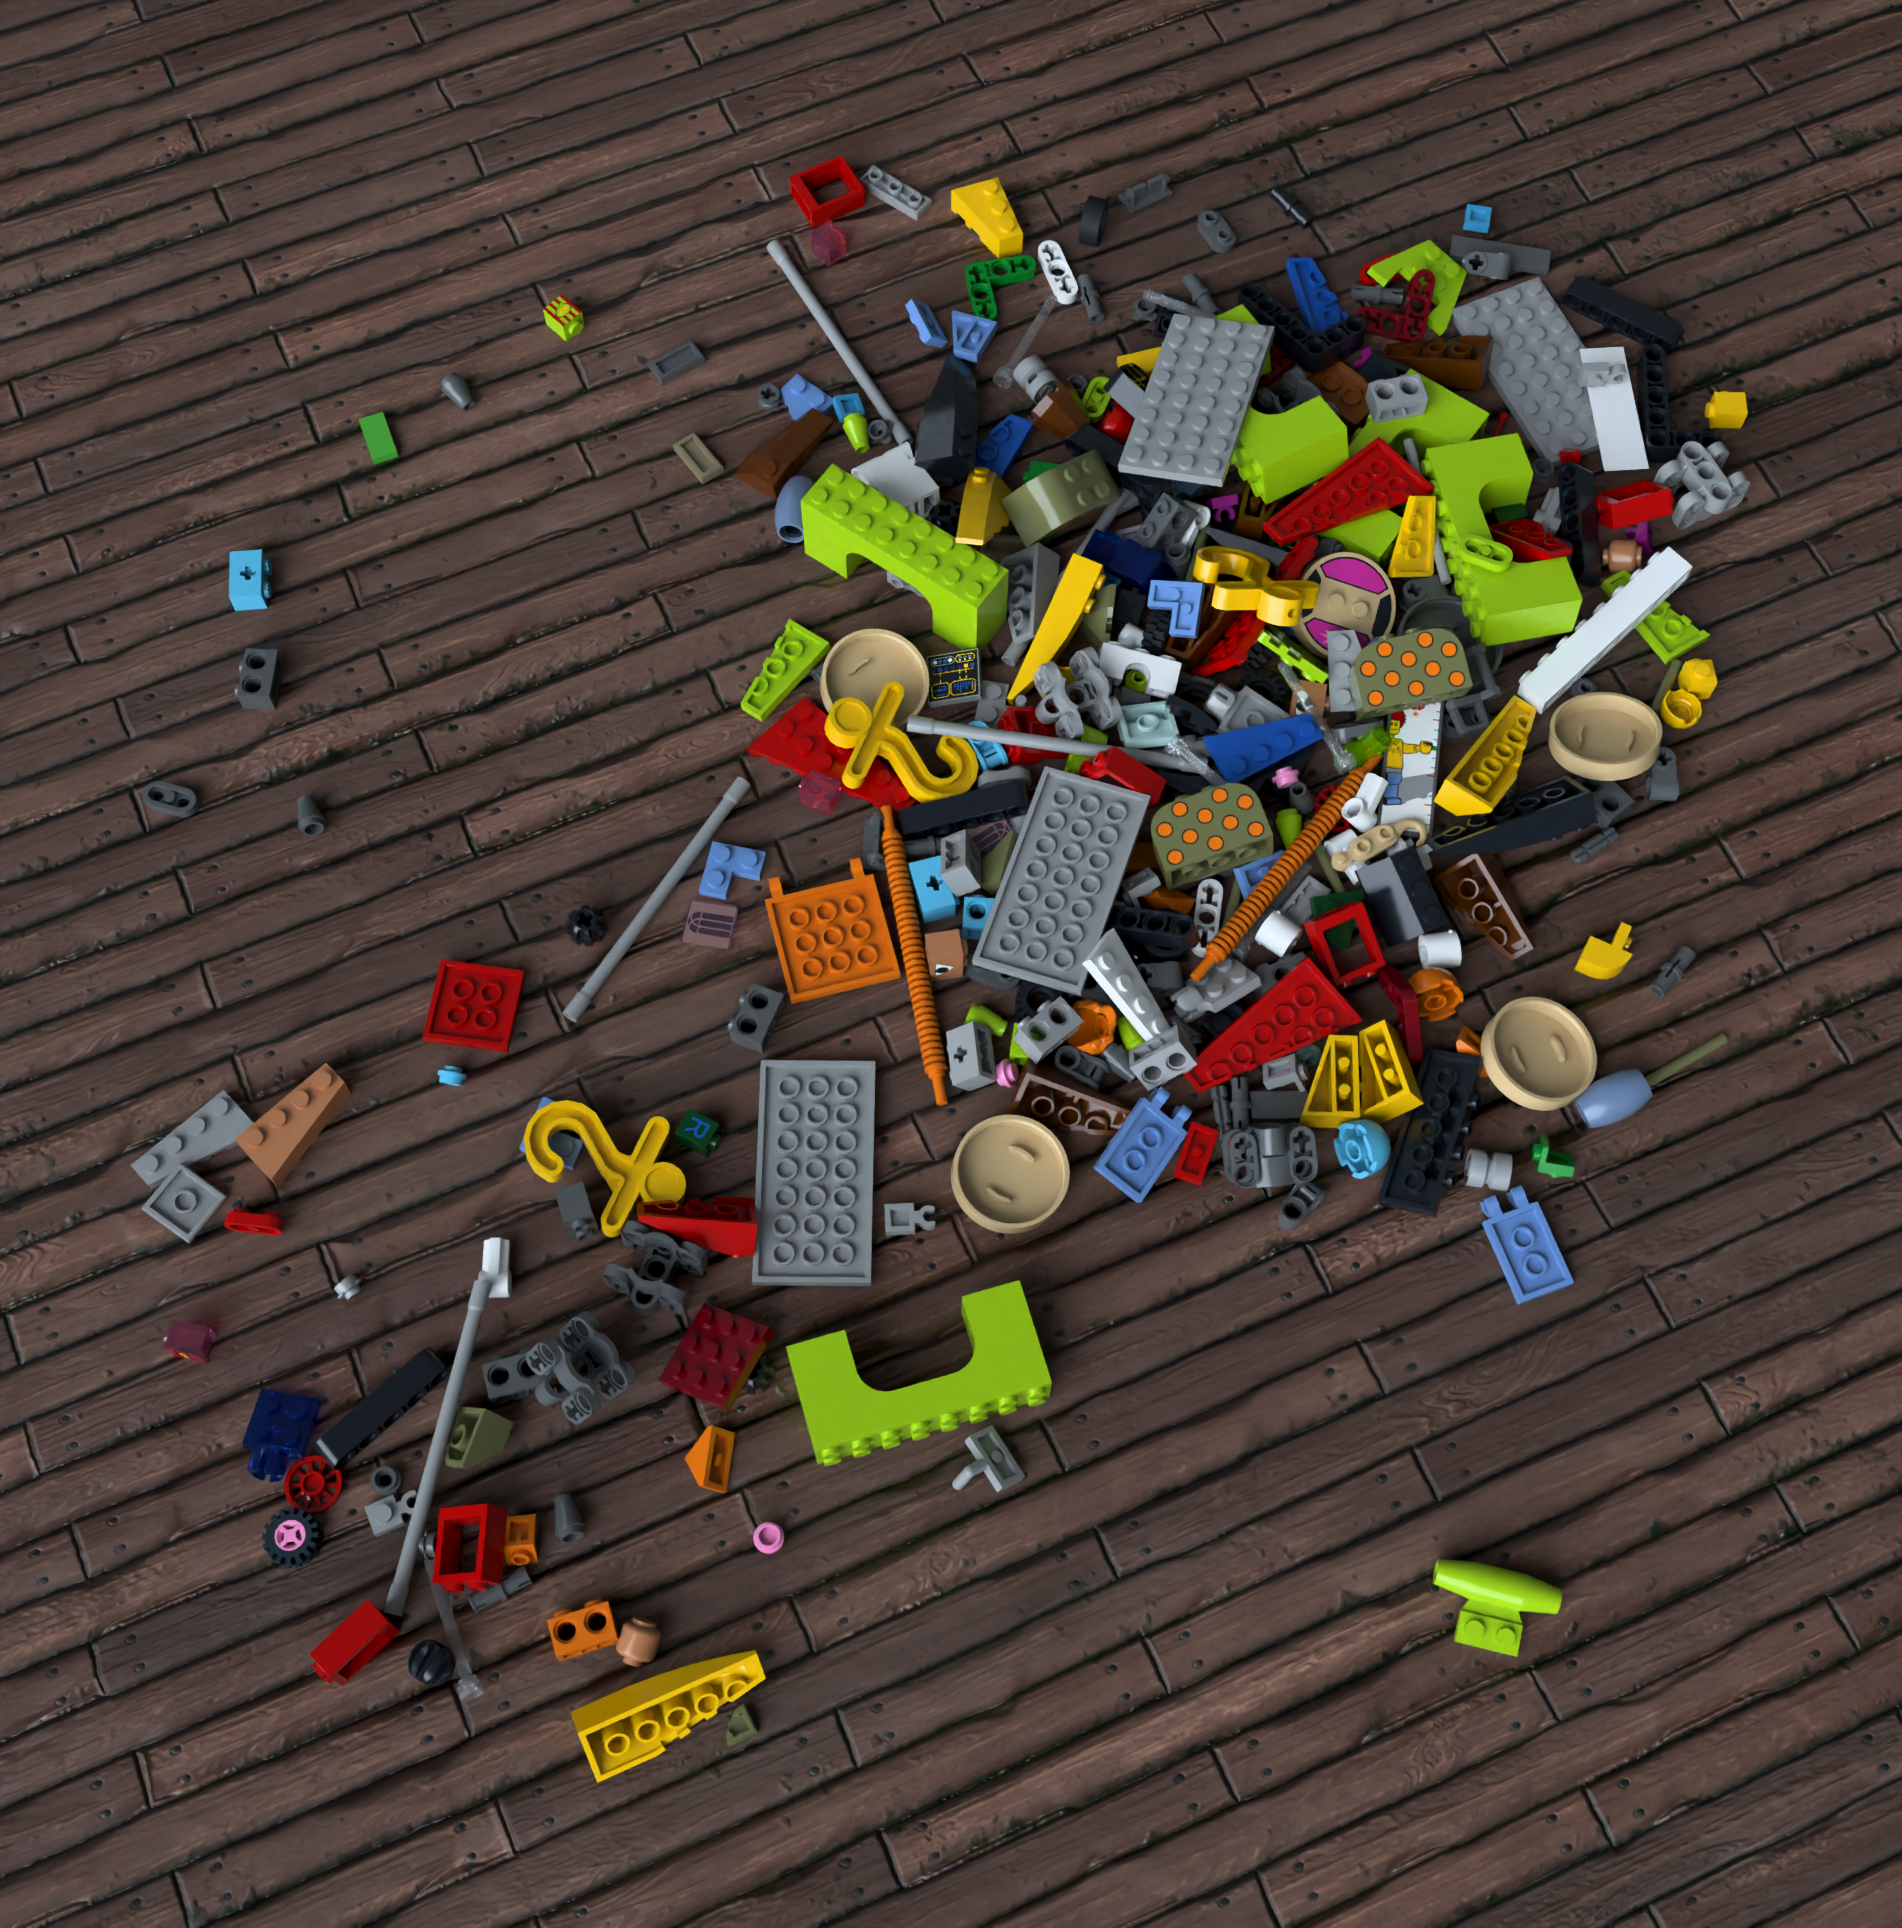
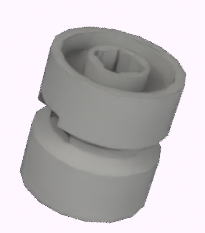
M1032 355L1018 364L1013 372V378L1022 389L1026 390L1025 392L1032 401L1038 404L1050 390L1055 392L1058 389L1055 385L1060 381L1050 370H1047L1048 367L1037 355Z
M1469 1148L1464 1168V1185L1482 1188L1484 1184H1487L1489 1189L1507 1191L1512 1173V1155L1494 1152L1491 1156H1488L1485 1150Z

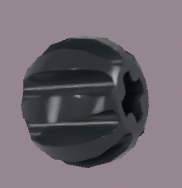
M953 499L938 501V504L933 505L929 511V522L956 537L961 505Z
M582 905L580 910H573L569 914V921L566 922V932L568 935H571L570 939L577 945L584 943L586 947H591L593 942H601L605 938L608 922L606 917H603V912L597 907L590 909L588 905Z
M767 1354L760 1357L754 1367L757 1376L752 1377L750 1374L743 1388L748 1387V1395H756L755 1390L757 1388H761L765 1392L771 1387L767 1380L775 1379L776 1369L769 1367L772 1365L773 1360Z
M432 1639L423 1640L412 1649L408 1658L410 1674L428 1686H440L447 1682L453 1675L456 1666V1656L453 1651L444 1644Z

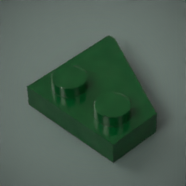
M1364 889L1309 898L1312 918L1351 901L1362 902ZM1354 918L1323 931L1330 951L1347 949L1349 947L1356 923Z

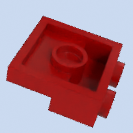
M1009 706L998 721V729L1058 738L1055 728L1056 723L1047 725L1038 721L1035 715L1036 707ZM1045 707L1049 713H1055L1053 707ZM1004 745V751L1007 757H1011L1012 764H1037L1041 759H1065L1069 755V753Z

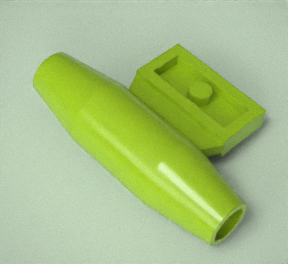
M1438 1559L1434 1568L1433 1584L1468 1599L1459 1610L1453 1640L1455 1642L1517 1657L1523 1629L1519 1611L1558 1614L1561 1606L1562 1589L1524 1573L1479 1562Z

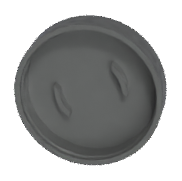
M1449 595L1431 596L1415 603L1403 616L1394 635L1395 637L1405 635L1406 630L1421 627L1422 631L1431 628H1452L1464 650L1478 645L1476 638L1471 636L1469 618L1463 614L1462 598ZM1503 644L1485 647L1487 651L1485 656L1493 675L1502 660ZM1475 658L1467 661L1473 687L1465 696L1473 695L1485 687Z

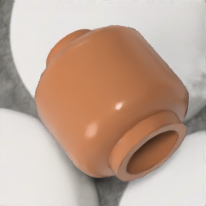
M1612 540L1609 548H1604L1603 564H1608L1611 573L1625 570L1632 574L1637 570V567L1642 565V546H1638L1636 540Z
M633 1617L632 1621H627L623 1624L616 1650L620 1655L624 1656V1663L641 1667L642 1662H651L655 1659L661 1640V1632L656 1628L657 1623L645 1618Z

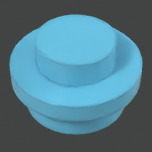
M445 1066L444 1070H438L437 1074L440 1076L439 1083L462 1086L463 1080H466L467 1075L461 1074L462 1068Z

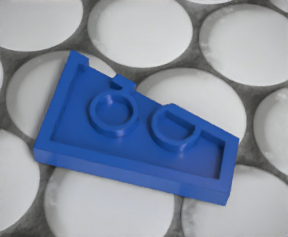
M1013 414L1006 417L989 432V436L980 444H976L975 466L971 470H974L976 467L989 468L990 472H996L1003 480L1033 432V423Z

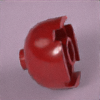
M1114 401V410L1106 412L1097 430L1125 446L1135 418Z

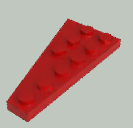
M1378 437L1263 524V530L1280 546L1407 503L1409 496H1427L1433 493L1435 487L1383 439Z
M1313 536L1297 542L1278 565L1277 570L1279 574H1275L1270 579L1273 581L1299 580L1302 576L1300 571L1314 558V550L1319 542ZM1242 610L1225 630L1224 636L1226 639L1213 646L1207 653L1210 657L1208 661L1202 666L1197 665L1191 673L1207 677L1222 670L1227 671L1235 665L1240 666L1248 658L1249 653L1247 652L1250 647L1258 642L1257 637L1263 627L1269 623L1256 616L1257 610Z
M806 697L799 701L748 747L749 754L756 757L760 755L769 759L770 763L786 766L795 770L796 774L832 789L838 788L847 792L848 796L855 799L857 797L873 803L874 807L880 809L882 806L889 805L891 806L892 814L898 816L900 810L920 803L909 794L899 776L877 757L874 758L864 782L859 788L851 789L845 786L842 782V775L854 748L845 749L838 747L828 739L824 729L827 715Z
M1305 957L1197 1053L1196 1066L1190 1071L1181 1074L1200 1093L1228 1081L1236 1075L1253 1070L1259 1065L1285 1056L1312 1044L1316 1040L1333 1035L1341 1029L1358 1024L1363 1020L1311 959Z

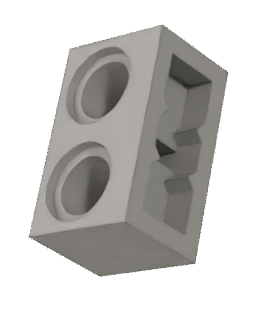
M1418 373L1412 375L1404 374L1396 378L1378 379L1370 382L1365 400L1375 424L1424 414L1428 396Z
M966 829L941 839V876L956 897L972 893L981 888V850Z
M1061 996L1053 1002L1050 999L1037 1009L1038 1014L1035 1017L1027 1016L1017 1025L1018 1032L1013 1040L1035 1064H1038L1076 1033L1083 1023L1080 1016ZM1051 1016L1058 1017L1062 1023L1054 1022ZM1031 1033H1037L1042 1040H1036L1032 1037Z
M1178 1025L1128 1051L1130 1069L1148 1091L1166 1084L1168 1080L1181 1073L1190 1071L1197 1065L1196 1049Z

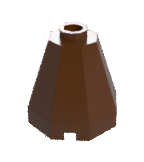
M1066 378L1055 385L1058 388L1055 392L1050 390L1027 418L1035 427L1063 440L1083 424L1093 425L1074 386Z

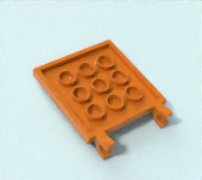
M860 858L849 860L853 879L783 895L779 877L768 879L772 898L765 899V905L791 1004L901 978L873 874L865 876Z

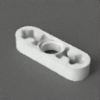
M1051 240L1042 242L1038 247V260L1055 298L1062 304L1075 302L1078 296V285L1059 244ZM1049 253H1050V254H1053V260H1052V261H1051V258H1050ZM1061 269L1065 273L1061 276H1055L1051 271ZM1064 283H1065V288H1066V290H1067L1068 292H1071V293H1067L1066 291H1063V284H1064Z
M1205 879L1199 884L1194 912V923L1198 929L1200 941L1202 932H1208L1207 945L1218 933L1223 887L1215 879ZM1208 888L1213 889L1214 893L1211 904H1206ZM1203 912H1209L1214 916L1215 920L1210 924H1205L1200 921L1199 915ZM1200 943L1191 949L1196 956L1205 957L1207 950L1202 948Z

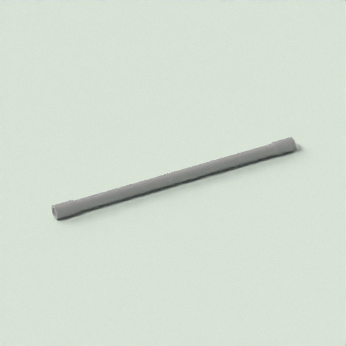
M771 241L767 245L768 252L788 277L883 420L893 422L894 426L891 429V434L897 443L901 445L908 441L911 446L914 442L913 437L904 424L899 421L790 260V256L780 241Z
M1120 486L1119 490L1123 496L1105 508L1075 554L1088 558L1132 492ZM1069 562L1067 563V565L1065 566V568L1063 569V571H1062L1061 574L1059 575V578H1058L1057 584H1056V586H1055L1054 592H1053V594H1052L1051 600H1050V602H1049V605H1050V603H1051V601H1052V598H1053V596H1054V594H1055V592H1056V590H1057V588H1058V585H1059V583H1060V581H1061V579H1062V577H1063V574H1064V572H1065V570H1066V568H1067ZM1031 639L1018 645L1012 641L1001 657L1003 662L1014 667L1027 649Z
M914 715L908 716L906 730L915 733L939 734L1091 757L1096 756L1100 751H1105L1112 747L1111 745L939 721L933 718ZM1116 746L1142 764L1206 774L1208 758L1173 755Z
M738 776L726 791L721 802L583 988L576 993L562 1013L573 1022L578 1021L591 1003L593 996L733 807L739 803L751 787L747 780Z
M474 1281L468 1303L467 1316L404 1545L383 1611L387 1614L402 1617L409 1591V1582L419 1549V1540L424 1531L481 1318L486 1310L492 1284L484 1281Z

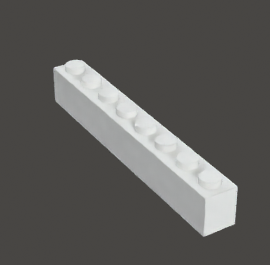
M1669 546L1662 553L1656 552L1649 559L1648 566L1643 570L1641 568L1637 569L1625 587L1620 585L1611 595L1612 599L1609 602L1599 604L1588 621L1583 619L1576 626L1575 633L1571 637L1565 636L1562 638L1551 655L1546 653L1539 660L1538 667L1533 672L1528 670L1519 680L1520 686L1517 694L1528 704L1537 708L1538 713L1542 714L1572 686L1574 681L1587 673L1688 579L1693 566Z

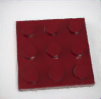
M704 1303L658 1380L667 1387L729 1411L774 1332L765 1325Z

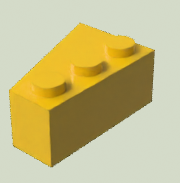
M998 177L951 190V210L965 220V225L969 229H973L980 236V240L998 259L1022 253L1023 232Z
M1385 1019L1360 1031V1118L1375 1121L1380 1125L1423 1105L1424 1102L1399 1032Z
M1328 1036L1299 1121V1125L1338 1128L1343 1123L1360 1119L1358 1036Z

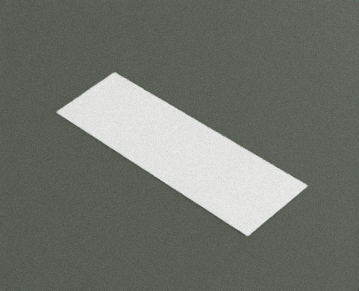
M1624 348L1579 349L1582 363L1608 362L1609 367L1615 364H1625L1626 375H1622L1623 382L1620 384L1605 382L1604 386L1587 387L1604 471L1649 469Z

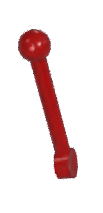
M1506 412L1499 414V422L1492 437L1499 435L1504 422L1508 420L1509 416Z

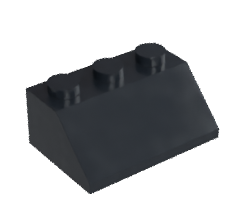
M1414 845L1403 848L1354 871L1362 889H1364V894L1388 947L1400 944L1448 923Z

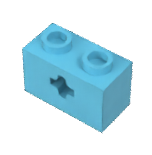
M262 549L230 552L229 599L235 611L267 609V598H271L272 595L271 585L268 582V575H272V566L270 560L265 558Z
M941 855L908 863L910 881L923 924L955 916L956 905H959V898L953 894L941 876Z

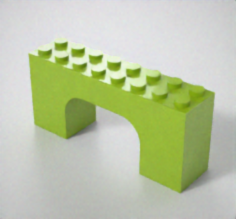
M1243 304L1213 318L1259 324ZM1269 352L1261 376L1271 371ZM1320 395L1280 414H1263L1250 406L1230 464H1234L1237 467L1242 480H1247L1251 485L1254 495L1256 497L1260 496L1267 505L1330 474L1349 459L1347 427Z
M1410 368L1406 374L1412 375L1418 374V372ZM1420 374L1428 396L1424 414L1375 424L1371 414H1369L1364 428L1359 427L1352 437V443L1348 446L1349 459L1380 437L1401 457H1407L1403 441L1412 438L1418 459L1424 460L1427 448L1482 439L1490 413ZM1386 509L1315 535L1321 536L1318 546H1320L1322 537L1338 540L1344 545V552L1361 554L1374 561L1384 570V567L1393 555L1403 518Z
M1514 433L1427 448L1425 458L1421 461V470L1423 477L1435 487L1433 493L1428 496H1436L1435 521L1444 554L1447 557L1450 575L1453 574L1455 579V592L1458 596H1461L1463 614L1465 617L1468 616L1470 621L1472 638H1476L1478 645L1484 644L1487 647L1572 632L1583 598L1566 556L1530 563L1512 561L1507 570L1494 572L1462 560L1458 554L1460 541L1467 535H1478L1493 541L1484 514L1492 513V508L1523 503L1525 506L1534 473L1519 434Z
M833 463L800 500L804 547L807 555L846 579L849 578L866 557L912 585L923 594L931 605L933 632L961 650L979 648L980 652H982L1006 622L1008 569L967 544L956 543V538Z
M1020 1280L962 1296L961 1314L973 1350L972 1359L963 1369L897 1390L878 1391L867 1386L861 1380L855 1367L845 1330L786 1346L817 1464L824 1463V1466L835 1465L842 1461V1457L853 1455L855 1458L866 1456L871 1453L873 1448L883 1446V1449H890L900 1445V1441L912 1437L913 1441L921 1440L930 1436L929 1432L941 1429L942 1432H948L957 1429L959 1423L970 1421L971 1424L987 1420L990 1414L999 1412L1000 1415H1007L1015 1412L1017 1407L1028 1404L1029 1407H1034L1045 1403V1398L1050 1397L1052 1381Z

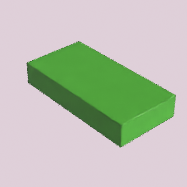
M383 412L358 419L374 464L399 457Z

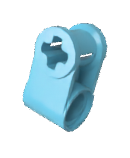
M972 721L968 724L988 728L982 721ZM965 738L976 753L980 773L991 770L1000 764H1008L1007 755L1000 743Z

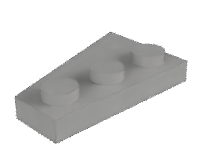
M1355 630L1327 631L1330 713L1356 712L1348 683V675L1353 662L1362 650Z

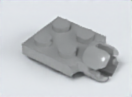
M1220 683L1212 691L1209 699L1204 704V710L1217 718L1219 725L1216 732L1219 734L1287 719L1291 716L1246 685L1240 692H1237Z
M1228 955L1224 961L1213 964L1199 982L1194 981L1192 978L1183 982L1184 987L1171 996V1001H1177L1174 1010L1185 1023H1189L1204 1015L1208 1010L1217 1013L1262 986L1258 975Z

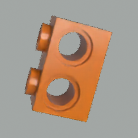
M602 1599L589 1601L584 1604V1609L572 1612V1609L558 1611L553 1614L554 1618L547 1620L555 1655L560 1662L615 1645L619 1639L612 1606L608 1601L603 1602ZM595 1617H605L606 1625L602 1630H591V1622ZM566 1626H574L576 1628L575 1636L568 1641L561 1640L560 1633L562 1629Z

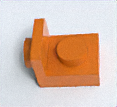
M536 1514L507 1516L504 1554L508 1565L523 1566L538 1562L536 1549L538 1521Z

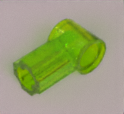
M1373 727L1358 741L1344 745L1340 749V753L1348 772L1350 773L1352 770L1362 767L1366 761L1378 757L1389 748L1392 741L1389 733L1384 731L1382 727Z

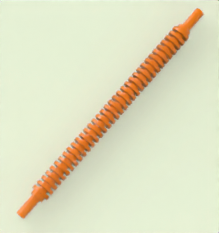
M1374 751L1362 767H1358L1349 773L1234 912L1232 917L1229 918L1228 922L1215 935V938L1206 946L1205 958L1190 975L1194 981L1199 982L1214 963L1218 964L1219 961L1225 960L1235 945L1238 944L1282 888H1284L1286 883L1289 882L1328 832H1330L1336 822L1339 821L1343 816L1342 808L1349 799L1355 798L1366 774L1371 773L1382 760L1383 754L1381 752Z
M885 805L880 808L882 816L885 818L883 820L884 832L881 838L884 861L890 884L906 976L908 978L910 997L912 998L911 1003L913 1005L919 1045L921 1046L920 1050L924 1060V1071L933 1082L937 1105L942 1106L948 1104L943 1079L946 1076L945 1071H947L946 1059L944 1057L943 1044L941 1043L942 1039L939 1023L937 1022L935 1003L933 1002L934 997L932 995L929 971L925 961L926 956L924 954L922 935L920 934L918 915L916 914V904L911 887L903 837L895 829L891 806Z

